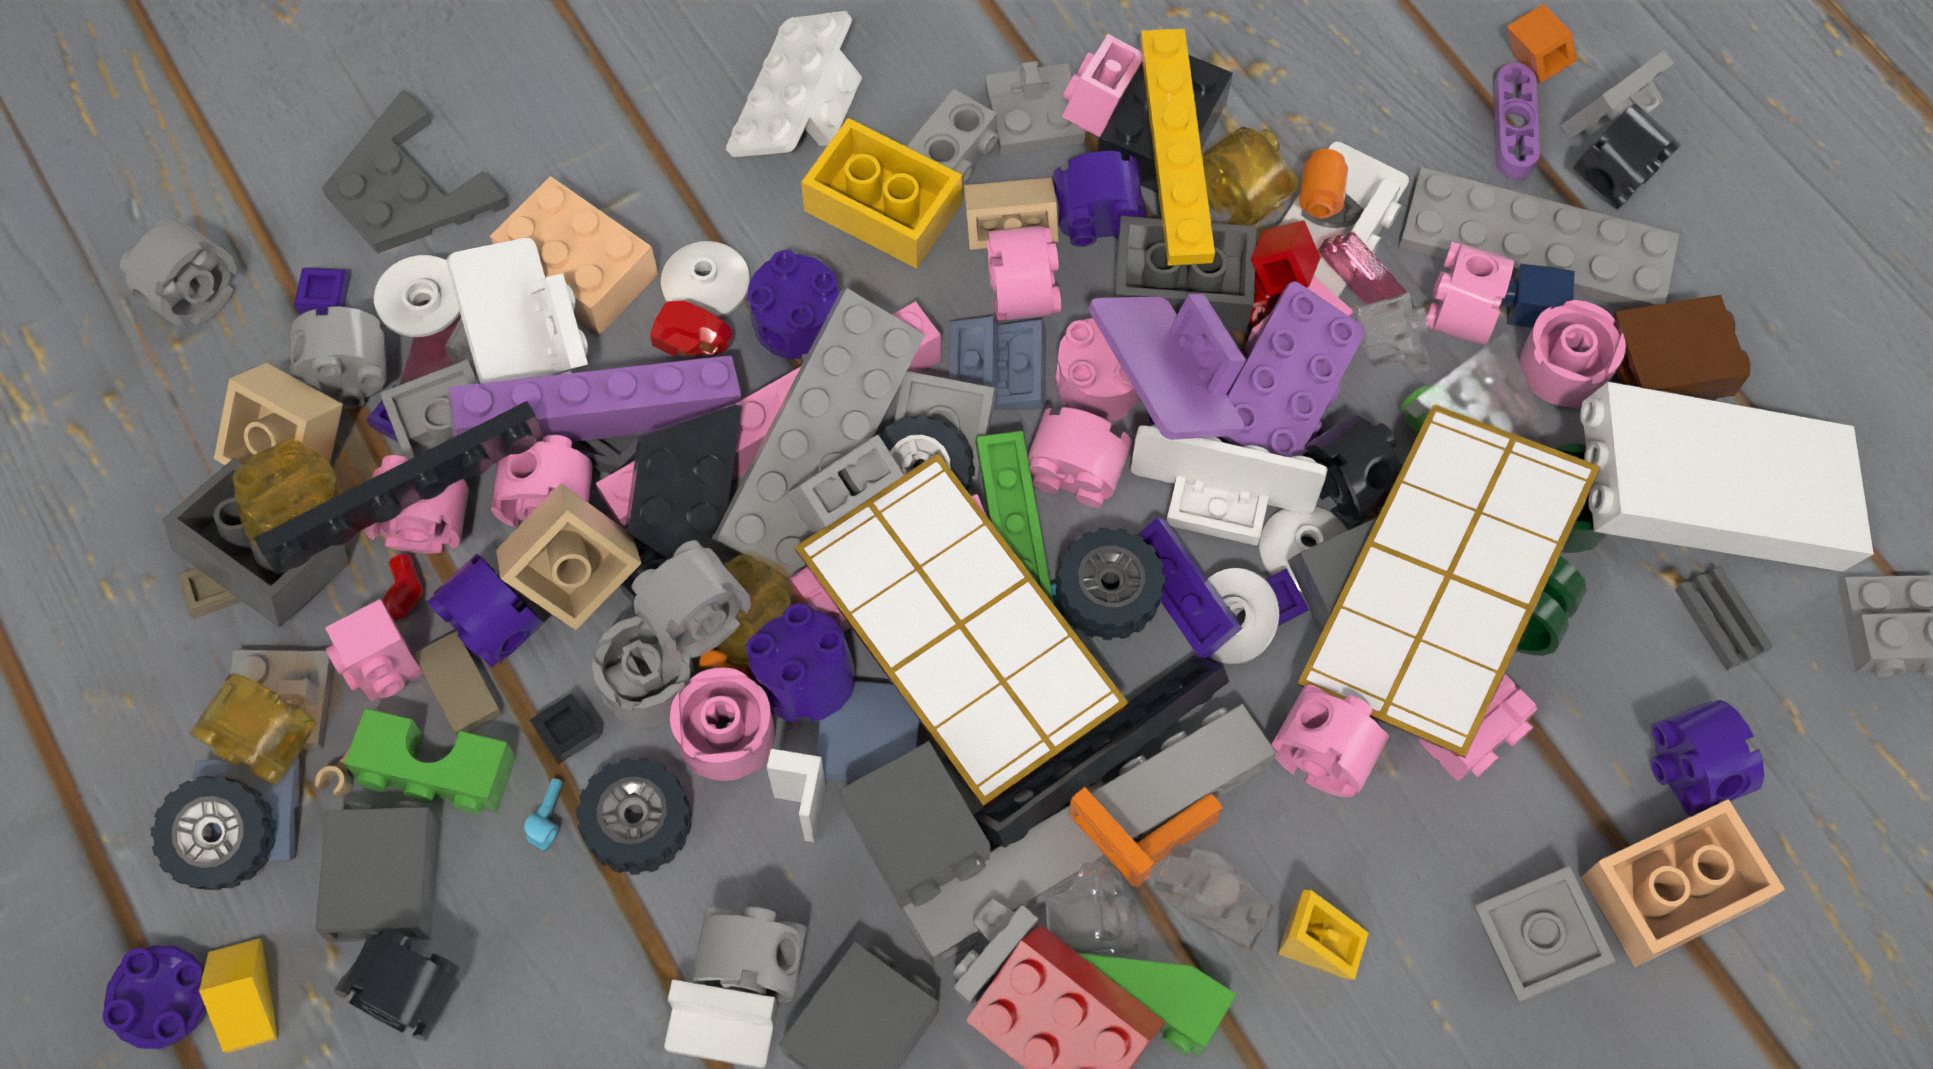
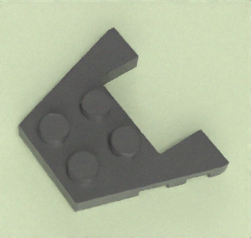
M406 90L397 95L322 187L327 199L377 254L432 235L430 230L451 222L460 225L472 221V215L493 208L495 213L509 206L506 195L483 171L447 196H444L398 146L432 124L428 113Z

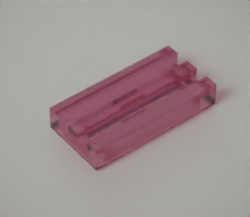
M1355 232L1348 233L1346 237L1338 235L1334 240L1327 238L1319 247L1320 255L1372 312L1402 306L1410 295Z

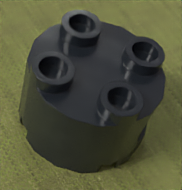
M1635 103L1602 134L1603 136L1596 144L1593 143L1572 169L1618 210L1642 184L1644 185L1663 166L1662 164L1682 144Z
M1360 416L1348 417L1307 443L1304 447L1308 451L1302 454V456L1311 458L1317 464L1327 468L1326 478L1319 497L1323 500L1330 496L1337 504L1331 511L1347 524L1356 525L1384 506L1403 467L1393 450L1397 443L1392 431L1383 423L1374 426Z
M386 927L384 932H380L379 935L368 934L357 960L350 970L342 976L334 989L335 993L345 998L349 996L350 992H353L354 995L349 1001L351 1005L402 1033L407 1026L412 1029L417 1027L412 1035L413 1038L427 1042L445 1004L460 985L459 981L455 979L460 968L437 954L433 953L430 958H424L411 951L410 949L414 942L391 928Z

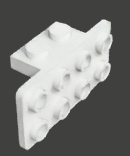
M846 11L793 17L787 19L780 26L778 35L763 62L762 70L748 95L744 109L726 145V151L732 157L791 152L797 146L804 128L819 146L828 145L843 123L862 79L859 72L840 50L852 22V18Z
M1334 142L1328 149L1340 152L1348 166L1346 193L1364 209L1357 223L1344 228H1328L1316 225L1301 215L1302 208L1299 205V194L1279 226L1305 220L1321 257L1314 276L1339 298L1361 261L1364 259L1369 262L1381 241V237L1377 235L1382 227L1389 229L1401 208L1398 201L1408 186L1409 178L1406 174L1344 143Z
M526 237L458 251L447 257V268L480 383L569 374L572 369L588 364L586 359L588 353L587 340L584 333L578 329L573 312L575 309L573 291L565 283L563 273L549 277L544 276L536 244L531 238Z
M1156 425L1138 427L1131 464V472L1135 475L1175 484L1167 516V522L1170 526L1258 546L1267 505L1304 513L1314 512L1327 473L1325 466L1317 464L1311 458L1304 456H1293L1290 458L1269 453V451L1259 446L1249 445L1240 447L1223 443L1216 437L1170 440L1160 433Z

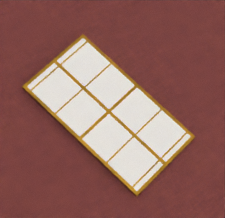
M1433 404L1303 670L1298 685L1301 687L1305 685L1316 686L1328 695L1342 700L1348 695L1358 697L1372 707L1373 711L1370 717L1453 753L1454 756H1461L1466 759L1595 483L1601 466L1446 409L1444 406Z
M939 453L929 457L926 462L829 526L795 546V551L982 807L992 804L1001 794L1113 715L1121 713L1128 705L1127 700Z

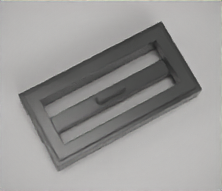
M1721 566L1712 569L1706 575L1703 573L1696 576L1693 581H1685L1676 588V593L1726 670H1730L1766 653L1773 646ZM1700 590L1715 613L1714 617L1723 630H1726L1740 653L1736 654L1696 591Z

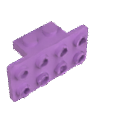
M1291 282L1287 285L1227 393L1229 400L1243 420L1244 427L1239 435L1223 436L1222 438L1240 447L1254 445L1276 455L1290 458L1301 456L1305 449L1304 446L1311 442L1318 434L1322 422L1319 420L1325 409L1333 403L1340 392L1341 386L1338 384L1365 334L1364 327L1300 283Z
M1189 294L1178 315L1168 300L1159 296L1092 299L1088 311L1158 430L1165 438L1177 440L1237 436L1240 434L1244 427V422L1226 394L1246 360L1204 294Z

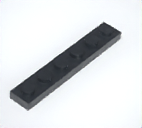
M525 401L254 539L262 555L276 573L284 569L297 568L305 564L312 555L330 546L347 543L355 537L357 532L377 522L382 523L394 519L401 513L402 509L422 499L428 500L439 496L448 486L465 477L478 476L487 471L491 464L511 454H521L529 450L536 441L544 438L536 415L528 401Z
M1195 655L1191 656L1128 702L1127 705L973 816L986 838L1004 848L1011 843L1023 839L1035 825L1049 815L1062 810L1067 802L1081 789L1100 782L1108 771L1123 760L1135 756L1142 746L1161 732L1174 727L1181 717L1196 706L1209 701L1215 692L1230 682L1224 666Z

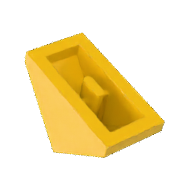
M1303 889L1292 907L1278 954L1339 977L1355 980L1369 933L1315 892Z
M259 938L208 952L199 992L222 1051L227 1054L277 1040L263 941Z

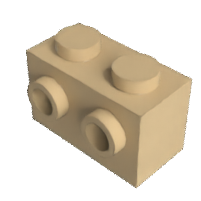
M1052 177L964 185L970 250L987 248V240H989L987 231L1042 225L1043 228L1050 227L1052 243L1059 242L1057 203Z

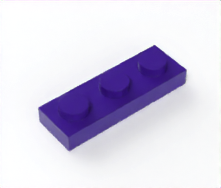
M1157 517L1138 535L1143 538L1147 545L1151 544L1156 550L1157 558L1161 559L1164 566L1162 574L1165 575V585L1160 602L1198 657L1208 659L1243 628L1168 522Z

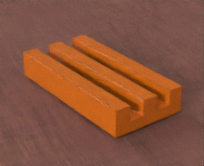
M1085 787L1074 795L1070 802L1069 817L1133 887L1138 888L1151 876L1150 873L1155 863Z
M1207 794L1137 844L1155 863V866L1217 823L1223 807L1213 794Z

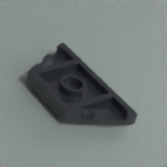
M729 404L723 406L722 409L701 416H694L679 421L677 424L638 435L625 531L668 560L673 558L674 553L681 545L692 540L697 541L702 548H710L720 559L722 544L713 540L712 537L728 508L742 411L741 405Z

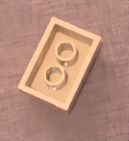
M551 176L490 235L492 244L526 237L531 238L536 244L544 276L549 277L563 273L565 283L571 287L575 297V309L573 311L575 319L599 336L658 275L652 246Z
M1729 799L1598 861L1582 876L1583 881L1634 967L1640 966L1764 905L1785 890Z

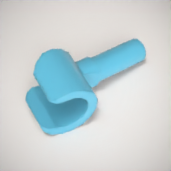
M558 779L551 780L537 813H532L524 824L527 841L543 851H546L552 845L559 831V826L548 820L563 785V782Z

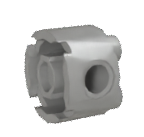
M164 218L158 221L154 229L145 234L133 249L125 252L120 261V269L126 274L125 282L130 293L171 323L180 327H185L182 323L187 322L195 326L205 323L219 313L233 291V288L228 285L230 274L236 278V265L232 255L188 224L176 222L172 218Z
M341 306L328 307V315L316 317V309L303 313L293 321L290 328V376L342 403V408L356 409L363 406L365 398L380 391L387 381L386 332L384 328L380 329V320L360 309Z
M694 540L681 545L674 553L673 558L664 562L656 570L649 569L641 573L632 584V589L636 593L634 600L636 615L657 636L661 647L674 660H682L681 655L686 651L691 658H695L720 645L740 625L739 621L735 618L740 609L747 615L750 608V595L723 566L717 554L710 548H702Z
M638 616L619 621L603 633L597 643L598 649L595 653V658H592V673L604 704L616 719L625 722L628 727L634 730H642L647 727L653 728L670 722V710L674 698L678 692L681 694V691L690 683V679L696 675L691 656L686 651L681 655L682 660L671 658L659 644L657 636Z
M746 907L744 916L736 915L732 911L721 908H706L693 969L692 983L775 997L777 1003H789L792 1001V998L794 999L807 927L793 922H775L776 913L764 908Z

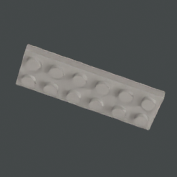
M1421 167L1399 248L1445 259L1451 241L1458 242L1514 260L1511 275L1513 278L1520 263L1575 271L1574 294L1633 309L1666 303L1680 234Z
M841 289L712 539L787 580L807 568V563L795 546L815 533L812 534L786 493L874 437L925 334L850 289Z

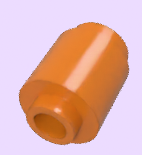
M1319 149L1311 153L1309 159L1304 163L1299 205L1304 211L1315 218H1328L1339 213L1344 207L1348 166L1340 152L1332 149Z

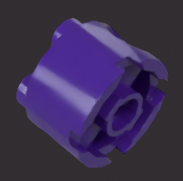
M1091 152L1068 160L1069 169L1062 171L1059 166L1054 171L1052 180L1059 203V228L1063 234L1070 236L1071 245L1077 247L1089 246L1100 237L1114 236L1118 239L1121 216L1146 218L1147 209L1140 188L1142 179L1141 169L1135 157L1129 155L1130 159L1124 161L1122 160L1121 152Z
M789 250L778 251L772 256L771 260L765 262L753 274L747 294L752 327L760 345L773 355L787 359H801V354H807L838 296L835 273L816 258L795 254Z
M478 553L434 591V595L427 601L429 606L446 623L449 622L459 632L457 636L492 668L498 662L502 663L544 624L528 604L509 584L501 580L498 574L496 575L495 570Z
M793 604L784 613L766 622L748 640L746 651L749 656L750 669L757 685L767 695L771 712L789 722H798L797 717H809L811 722L822 720L840 710L852 696L855 686L853 678L856 674L854 662L842 629L833 618L824 613L811 610L806 604Z
M1726 701L1706 702L1654 722L1651 725L1657 756L1650 759L1652 772L1661 785H1670L1677 795L1681 807L1688 816L1692 817L1728 799L1732 802L1761 789L1764 781V765L1760 750L1758 749L1750 753L1745 740L1754 737L1739 712Z

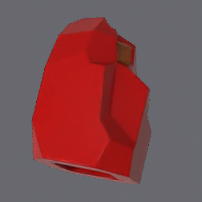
M684 300L666 301L655 318L650 333L652 346L673 357L682 355L685 357L720 355L728 349L733 340L731 327L709 311Z

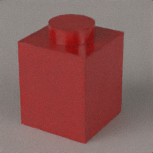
M1305 220L1263 230L1251 261L1267 296L1282 293L1284 288L1291 282H1298L1304 287H1309L1321 257Z

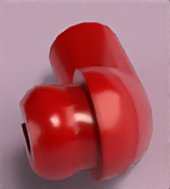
M409 554L397 555L388 562L395 583L385 593L381 601L395 622L407 617L423 597V587L412 557Z

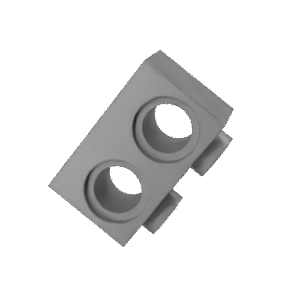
M953 89L906 147L934 161L947 160L945 162H936L962 174L963 187L970 179L976 162L982 155L988 156L997 144L999 134L996 133L997 113Z
M876 435L786 494L813 534L829 526L903 477L904 473L880 436Z

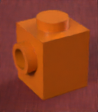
M1544 4L1519 17L1507 26L1512 55L1521 64L1528 66L1535 73L1536 80L1540 84L1577 62L1572 32Z

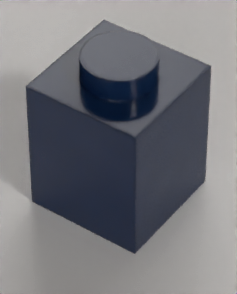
M1520 263L1513 280L1509 282L1505 298H1502V306L1508 307L1507 324L1533 328L1544 310L1550 307L1552 309L1562 306L1566 301H1572L1575 271Z

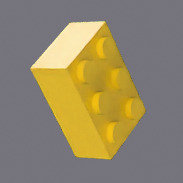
M847 118L801 181L805 212L918 269L962 205V174L850 118Z

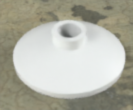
M712 241L696 242L682 247L668 259L661 274V289L666 301L684 300L709 311L718 318L732 313L742 304L747 296L750 284L749 270L742 256L733 248ZM701 271H711L706 276L697 275Z
M417 255L398 261L384 272L374 291V306L380 320L386 327L400 335L409 337L433 335L450 326L460 315L446 260L440 257ZM424 300L430 301L426 305L418 306V304Z
M1315 506L1312 513L1282 509L1266 522L1259 540L1261 562L1270 576L1287 568L1299 592H1302L1287 561L1298 553L1311 548L1305 546L1300 538L1309 537L1315 540L1316 544H1320L1348 530L1335 515L1320 507Z
M1229 568L1219 571L1208 578L1209 582L1235 619L1242 610L1245 611L1246 616L1244 623L1241 625L1243 629L1209 658L1225 664L1245 663L1259 656L1269 646L1276 633L1279 621L1277 598L1269 583L1252 571L1241 568Z

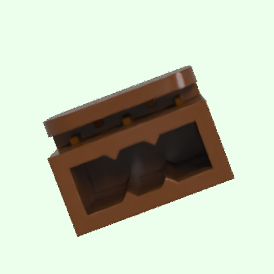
M1721 295L1615 311L1613 315L1615 319L1613 325L1618 330L1620 336L1623 333L1626 343L1623 360L1616 370L1620 384L1716 401L1718 398L1735 396L1750 376L1748 354L1741 350L1735 334L1734 317L1730 311L1726 310Z

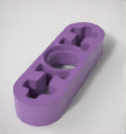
M1509 63L1500 69L1493 86L1496 165L1505 176L1521 179L1532 173L1540 156L1537 82L1535 73L1528 66L1521 63ZM1509 81H1515L1516 86L1521 88L1517 98H1512L1514 94L1513 84ZM1512 113L1519 114L1525 118L1527 125L1524 127H1514L1506 121L1505 116ZM1521 142L1519 156L1524 161H1518L1516 155L1512 154L1516 143Z

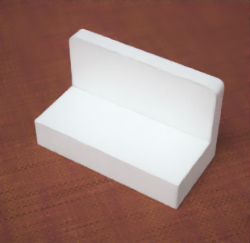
M771 749L767 771L774 798L801 802L799 817L804 840L815 843L826 791L822 759L819 756Z
M672 980L668 996L672 1012L664 1044L667 1052L760 1069L766 1067L778 1012L775 997Z

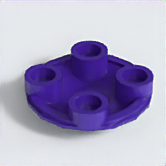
M154 945L145 949L135 948L124 955L121 964L117 967L107 984L102 1015L105 1025L113 1030L121 1040L139 1049H162L179 1043L197 1028L206 1012V1007L199 992L204 967L194 955L176 946Z

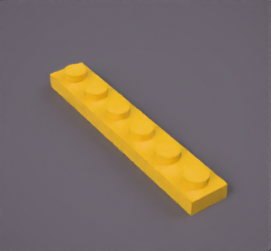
M1185 28L1141 31L1140 46L1167 265L1213 263L1215 250Z

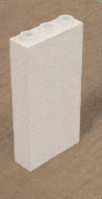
M1612 382L1605 383L1582 402L1580 419L1584 425L1586 451L1584 460L1601 466L1590 488L1589 508L1593 515L1594 532L1842 572L1873 555L1854 426Z

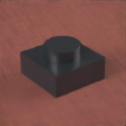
M572 693L530 719L532 726L557 764L565 761L600 738L597 730Z

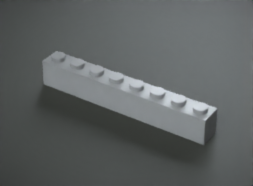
M1243 704L1228 712L1226 707L1218 709L1202 721L1203 728L1189 736L1185 731L1172 736L1160 747L1162 752L1148 760L1144 756H1139L1120 769L1119 773L1121 776L1106 785L1101 780L1086 789L1127 834L1138 843L1207 794H1213L1218 799L1270 767L1276 751ZM1070 806L1049 815L1031 828L1023 839L1011 843L1006 848L994 843L992 846L994 851L990 852V859L985 861L986 867L974 877L965 881H959L956 877L940 886L941 892L931 901L917 907L910 903L902 908L903 919L933 969L985 938L973 925V921L991 899H995L1014 912L1021 905L1031 911L1111 863L1069 817Z

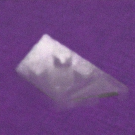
M1505 333L1405 408L1411 415L1418 418L1424 412L1428 414L1432 405L1436 404L1518 436L1525 434L1543 419L1512 344Z

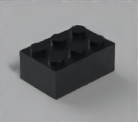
M1188 55L1202 150L1227 104L1233 72ZM1142 62L1099 138L1098 152H1121L1122 160L1124 161L1130 159L1129 155L1135 157L1141 169V186L1159 193Z

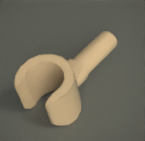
M350 746L336 766H326L319 770L315 778V785L318 789L324 791L329 786L330 780L338 775L339 783L334 789L333 795L343 797L350 793L353 787V779L349 774L350 770L344 764Z

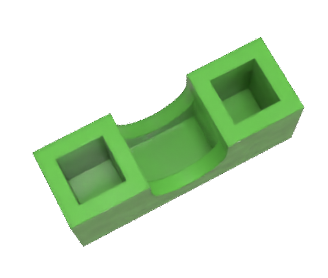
M367 708L364 709L344 762L357 778V784L380 792H384L387 786L402 789L405 796L424 803H432L434 797L451 801L453 808L474 815H479L481 809L498 812L516 760V756L507 742L459 731L453 749L445 758L432 763L420 762L417 760V751L423 734L412 719Z

